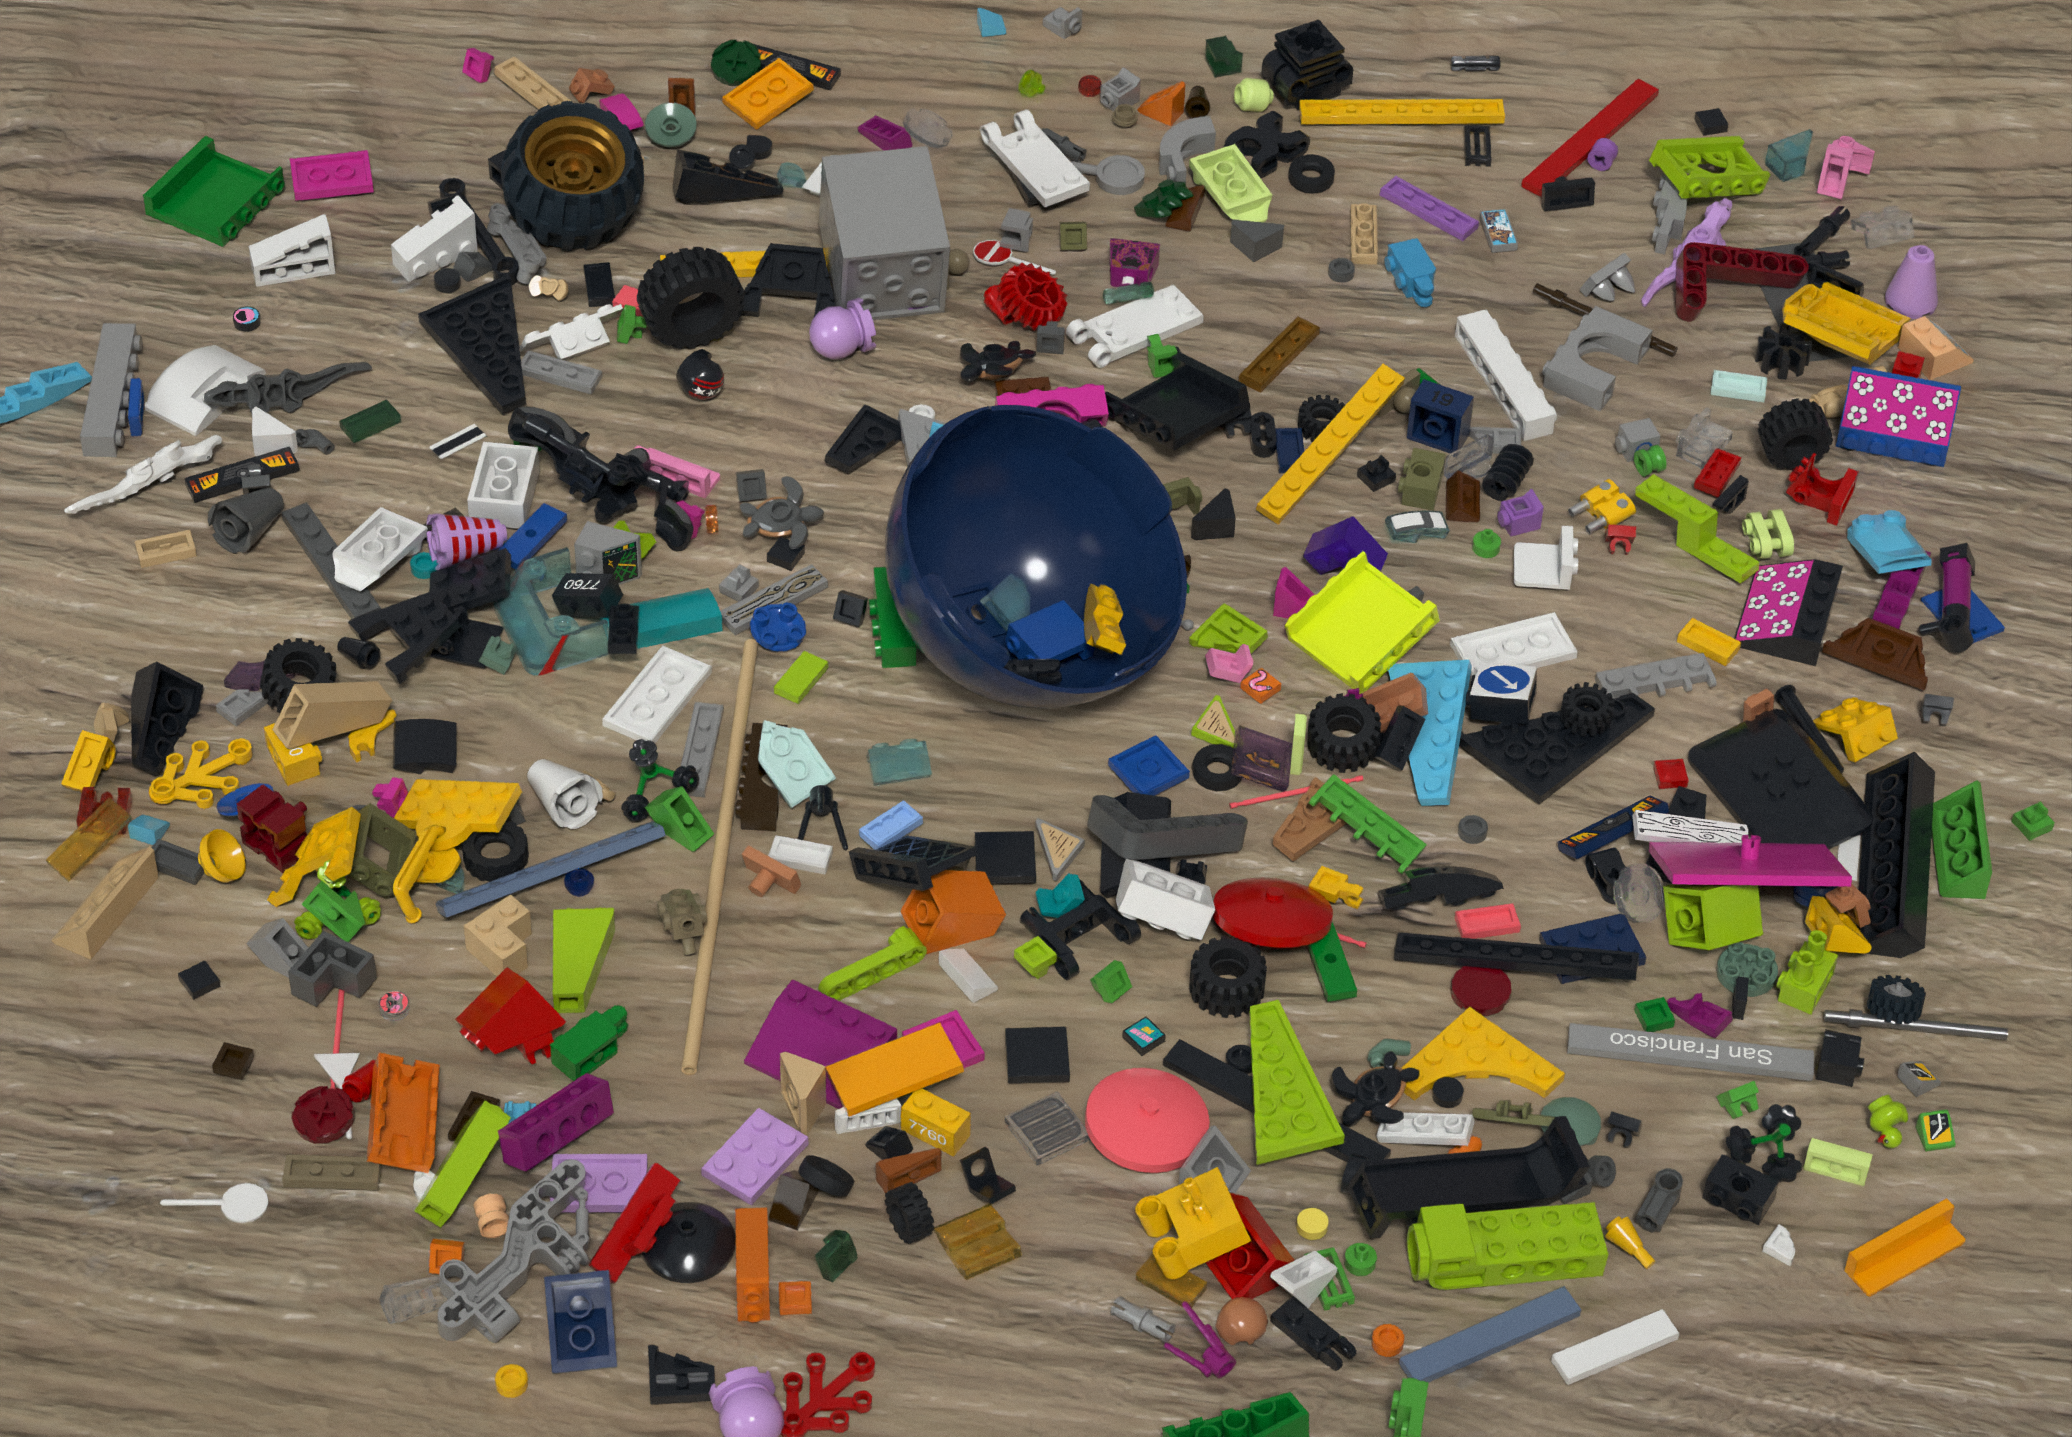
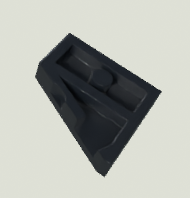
M648 1345L651 1404L711 1401L709 1391L715 1383V1369L713 1365L701 1361H692L689 1357L678 1353L674 1357L659 1352L658 1346Z

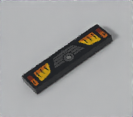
M753 44L757 47L761 56L760 71L780 58L809 80L813 86L831 90L841 76V68Z
M289 446L186 477L184 480L194 503L242 489L241 478L250 477L249 465L260 464L261 475H269L270 480L300 471L299 463Z

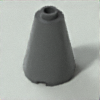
M265 488L214 504L208 512L207 520L208 525L212 524L215 533L212 534L214 539L222 548L230 553L236 554L237 552L244 553L248 551L284 508L283 498L276 490Z

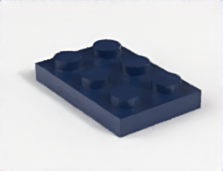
M1624 913L1540 932L1539 940L1543 945L1639 953L1638 966L1645 965L1646 955ZM1556 974L1561 984L1591 978L1587 976Z

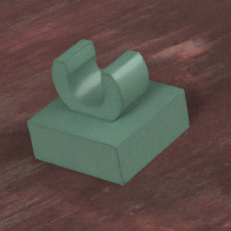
M491 636L479 662L504 675L517 648H515L513 643L509 645L503 642L499 636Z

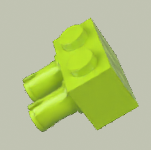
M1819 930L1812 931L1808 941L1804 942L1800 951H1793L1788 963L1790 969L1788 972L1782 971L1776 985L1777 988H1780L1779 1002L1812 1015L1833 977L1838 959V954L1824 949L1827 935Z

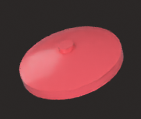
M1151 1068L1125 1069L1107 1076L1092 1090L1085 1111V1126L1088 1136L1100 1153L1122 1167L1146 1173H1161L1182 1167L1209 1129L1210 1123L1206 1104L1191 1085L1173 1074Z

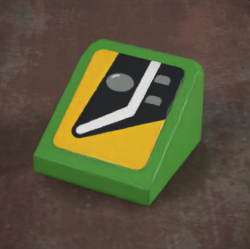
M1948 1110L1919 1114L1916 1129L1925 1152L1955 1147L1956 1143Z

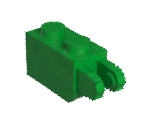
M615 1005L602 1014L594 1011L588 1017L580 1019L565 1034L557 1036L554 1042L550 1044L552 1064L572 1081H575L586 1073L591 1074L618 1053V1038L628 1028L625 1007Z

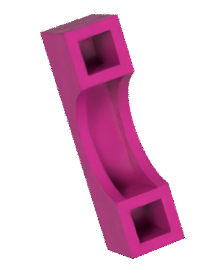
M1085 384L1077 388L1058 387L1049 391L1035 389L1020 394L1007 392L996 396L995 406L1022 405L1037 407L1064 414L1079 423L1093 418L1102 426H1106L1109 415L1104 385Z

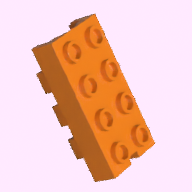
M379 1052L373 1067L367 1162L429 1173L435 1156L440 1064L415 1060L414 1065L411 1066L402 1064L404 1057Z

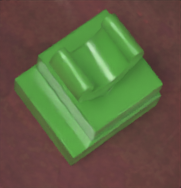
M1158 334L1148 335L1147 338L1150 342V346L1147 347L1148 366L1154 378L1173 372L1171 356L1178 353L1175 346H1163Z

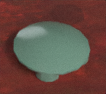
M1561 1097L1552 1100L1544 1106L1540 1115L1567 1117L1572 1129L1575 1131L1580 1146L1592 1145L1597 1141L1601 1129V1118L1596 1109L1588 1102L1575 1097ZM1540 1126L1545 1133L1548 1126Z

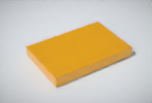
M778 58L724 95L722 100L724 105L757 130L808 95L814 88L809 80Z

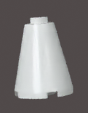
M546 759L536 761L528 771L527 778L552 820L558 826L577 829L586 825L594 818L597 813L595 808L598 801L602 802L603 794L602 787L592 776Z

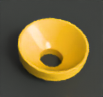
M215 829L202 838L199 846L198 862L203 867L206 875L220 882L228 883L237 880L244 874L246 866L245 856L235 837L225 830Z

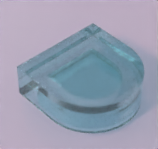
M789 162L780 165L777 172L779 183L802 188L806 182L803 170L798 165Z

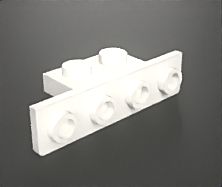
M608 304L599 308L595 314L588 316V313H583L573 318V322L567 324L558 322L550 326L548 331L542 333L538 330L524 336L525 339L520 345V349L524 352L550 342L557 358L568 360L604 347L610 341L602 323L617 318L622 312L623 307L621 304L614 307Z

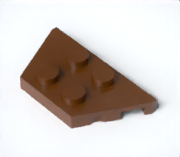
M1867 618L1858 623L1856 627L1842 632L1841 638L1833 642L1828 640L1823 645L1822 653L1924 691L1927 687L1928 677L1925 676L1924 670L1925 657L1922 654V637Z

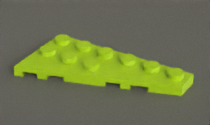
M1279 999L1250 1006L1249 1021L1256 1165L1344 1144L1345 1135Z

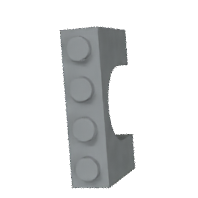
M1595 306L1589 315L1585 314L1583 316L1580 326L1570 332L1567 342L1558 347L1555 357L1545 363L1542 375H1545L1543 387L1601 412L1613 396L1616 376L1587 364L1580 357L1591 352H1606L1638 365L1649 351L1652 330Z

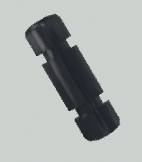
M1453 56L1451 58L1452 71H1462V69H1465V71H1486V68H1489V71H1498L1500 69L1499 56H1489V58H1486V56H1465V58Z

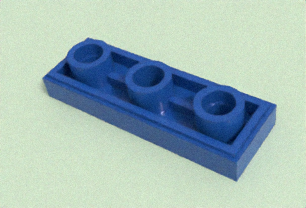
M543 503L498 550L507 548L511 554V568L518 570L521 563L530 559L567 521V514Z

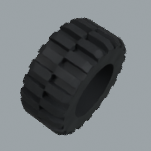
M693 247L691 250L683 248L679 249L677 253L673 254L671 252L665 255L666 258L661 261L657 260L653 264V268L646 271L643 276L644 280H641L638 287L637 302L651 334L660 343L682 349L683 346H686L688 349L696 348V345L700 344L705 346L710 344L709 341L721 338L725 331L729 332L734 326L733 322L739 320L742 313L741 310H743L745 304L744 289L730 261L722 253L709 248L704 250L702 247ZM703 292V293H702L701 295H699L697 298H695V299H693V300H691V301H688V302L679 304V303H680L682 300H684L685 298H687V297H689V296H691V295H693V294Z

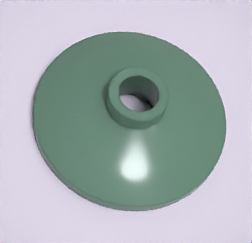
M664 103L656 106L648 113L645 120V130L648 137L656 144L664 147H677L687 143L694 136L697 128L693 112L686 106L678 103Z

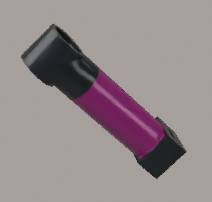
M1968 543L1940 548V564L1943 568L1942 619L1919 626L1921 635L1940 632L1946 648L1953 653L1967 650L1974 640L1970 631L1971 576H1975V560Z

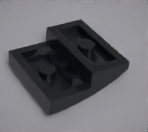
M437 719L395 721L393 732V769L421 774L424 767L453 773L456 767L457 723Z

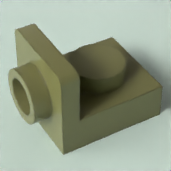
M1189 477L1163 484L1170 495L1172 509L1187 505L1193 515L1199 513L1200 502L1203 499L1202 493L1198 486H1194Z

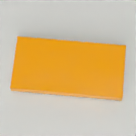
M940 1022L826 1066L827 1075L849 1117L964 1072L963 1064Z

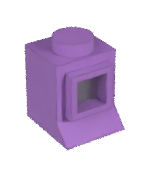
M1531 489L1524 496L1501 502L1500 511L1497 513L1499 524L1501 527H1505L1510 537L1541 529L1544 506L1533 489Z

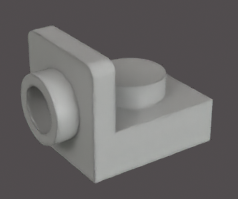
M1059 7L1043 18V26L1065 40L1082 28V9L1077 7L1069 13Z

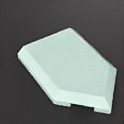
M766 720L763 721L758 761L790 808L808 798L813 787L817 785L826 786L836 779L804 730L776 725V723Z

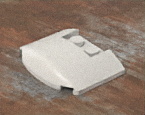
M216 345L194 349L171 363L157 378L149 391L147 402H145V411L197 436L229 408L207 404L204 402V393L217 387L224 381H232L238 384L246 383L254 374L265 375L266 370Z

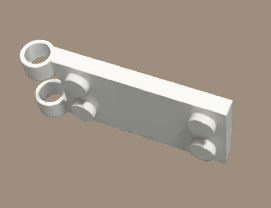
M1026 109L1014 114L1013 120L1018 131L1012 134L1002 136L996 122L980 127L984 143L992 148L1044 207L1089 191L1090 182L1035 124L1033 115L1029 110Z
M1171 285L1085 322L1081 319H1076L1066 328V335L1075 344H1081L1093 337L1098 343L1090 349L1088 357L1097 367L1102 368L1112 361L1150 346L1147 338L1148 335L1158 334L1162 341L1202 324L1204 315L1174 285Z

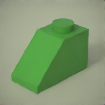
M683 786L663 791L645 807L654 822L663 826L667 836L691 852L696 851L714 835V832Z

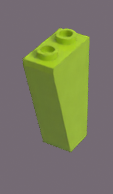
M567 908L553 910L554 1009L558 1013H582L586 1011L615 933L614 908Z
M484 1101L461 1129L414 1211L441 1228L453 1214L499 1139L498 1130L506 1126L511 1117L504 1113L497 1105Z

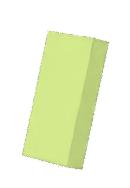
M1295 714L1290 774L1294 775L1302 773L1307 717L1304 714Z

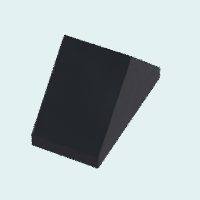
M1224 488L1192 518V539L1207 540L1234 537L1236 517L1230 490Z

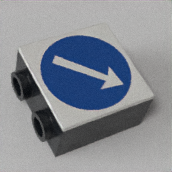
M1480 662L1476 675H1472L1471 690H1468L1466 695V707L1471 708V719L1528 724L1537 694V666Z

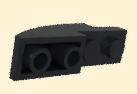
M1434 866L1405 871L1407 883L1382 889L1378 892L1381 903L1386 909L1400 910L1406 908L1408 903L1414 901H1432L1437 898L1436 895H1440L1446 904L1453 906L1466 903L1468 898L1475 896L1481 898L1495 895L1497 890L1504 888L1496 875L1481 870L1457 866Z

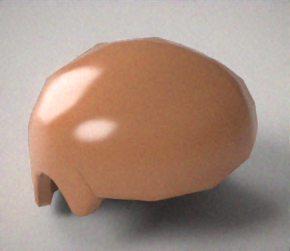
M1238 1297L1229 1300L1222 1307L1217 1316L1215 1326L1219 1336L1228 1344L1235 1345L1238 1342L1245 1341L1251 1345L1265 1334L1268 1318L1265 1309L1259 1302L1250 1298Z

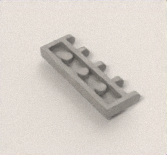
M1704 653L1596 672L1595 676L1599 690L1603 687L1606 688V694L1611 693L1612 698H1618L1621 695L1635 693L1638 696V694L1656 691L1658 697L1665 696V689L1682 686L1684 691L1688 692L1692 691V684L1707 682L1709 687H1715L1717 684Z

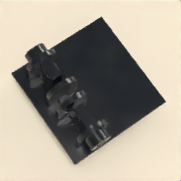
M458 606L452 610V613L457 617L461 627L437 650L433 649L430 657L485 669L486 665L479 662L485 646L491 636L500 637L504 628L503 626L470 620L467 609L463 606Z

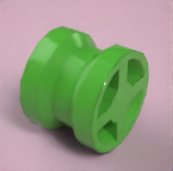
M1659 445L1650 446L1649 450L1646 451L1640 449L1634 453L1635 466L1641 476H1648L1652 471L1661 472L1666 469V457Z

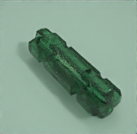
M1149 281L1140 283L1141 286L1131 284L1117 287V290L1115 288H1108L1103 291V299L1105 304L1109 305L1117 303V300H1119V303L1138 300L1140 296L1143 299L1154 296L1153 284Z

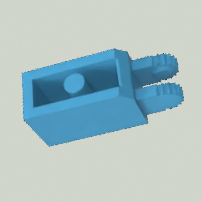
M1418 238L1389 244L1384 262L1387 271L1391 272L1394 276L1397 287L1402 289L1406 298L1413 297L1419 306L1425 308L1432 305L1433 298L1431 294L1434 291L1436 267Z

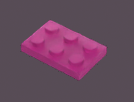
M368 150L290 159L295 201L374 192Z

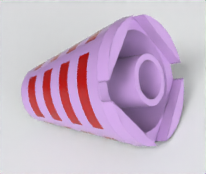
M429 514L427 517V525H432V531L427 532L428 548L432 562L435 560L438 562L436 570L449 568L503 546V541L507 540L506 526L501 524L498 519L446 514Z

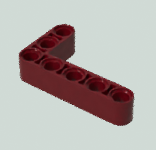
M1690 242L1685 245L1676 261L1677 315L1686 322H1692L1698 318L1707 301L1706 278L1795 288L1807 273L1808 262L1799 255Z

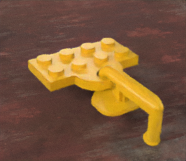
M416 779L394 816V819L408 828L416 829L418 841L393 884V893L408 923H416L422 917L421 910L415 907L409 895L414 882L441 883L448 880L454 875L461 862V858L454 848L455 846L467 840L472 832L499 833L522 793L519 783Z

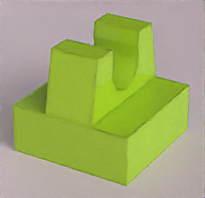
M1039 936L1014 950V958L1037 979L1046 975L1049 966L1057 960V954Z

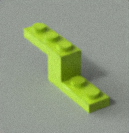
M1655 474L1636 487L1635 496L1678 521L1676 546L1740 584L1759 570V561L1716 537L1717 510Z

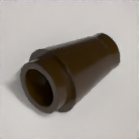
M1194 86L1185 104V110L1191 118L1204 117L1210 112V103L1205 89L1202 86Z

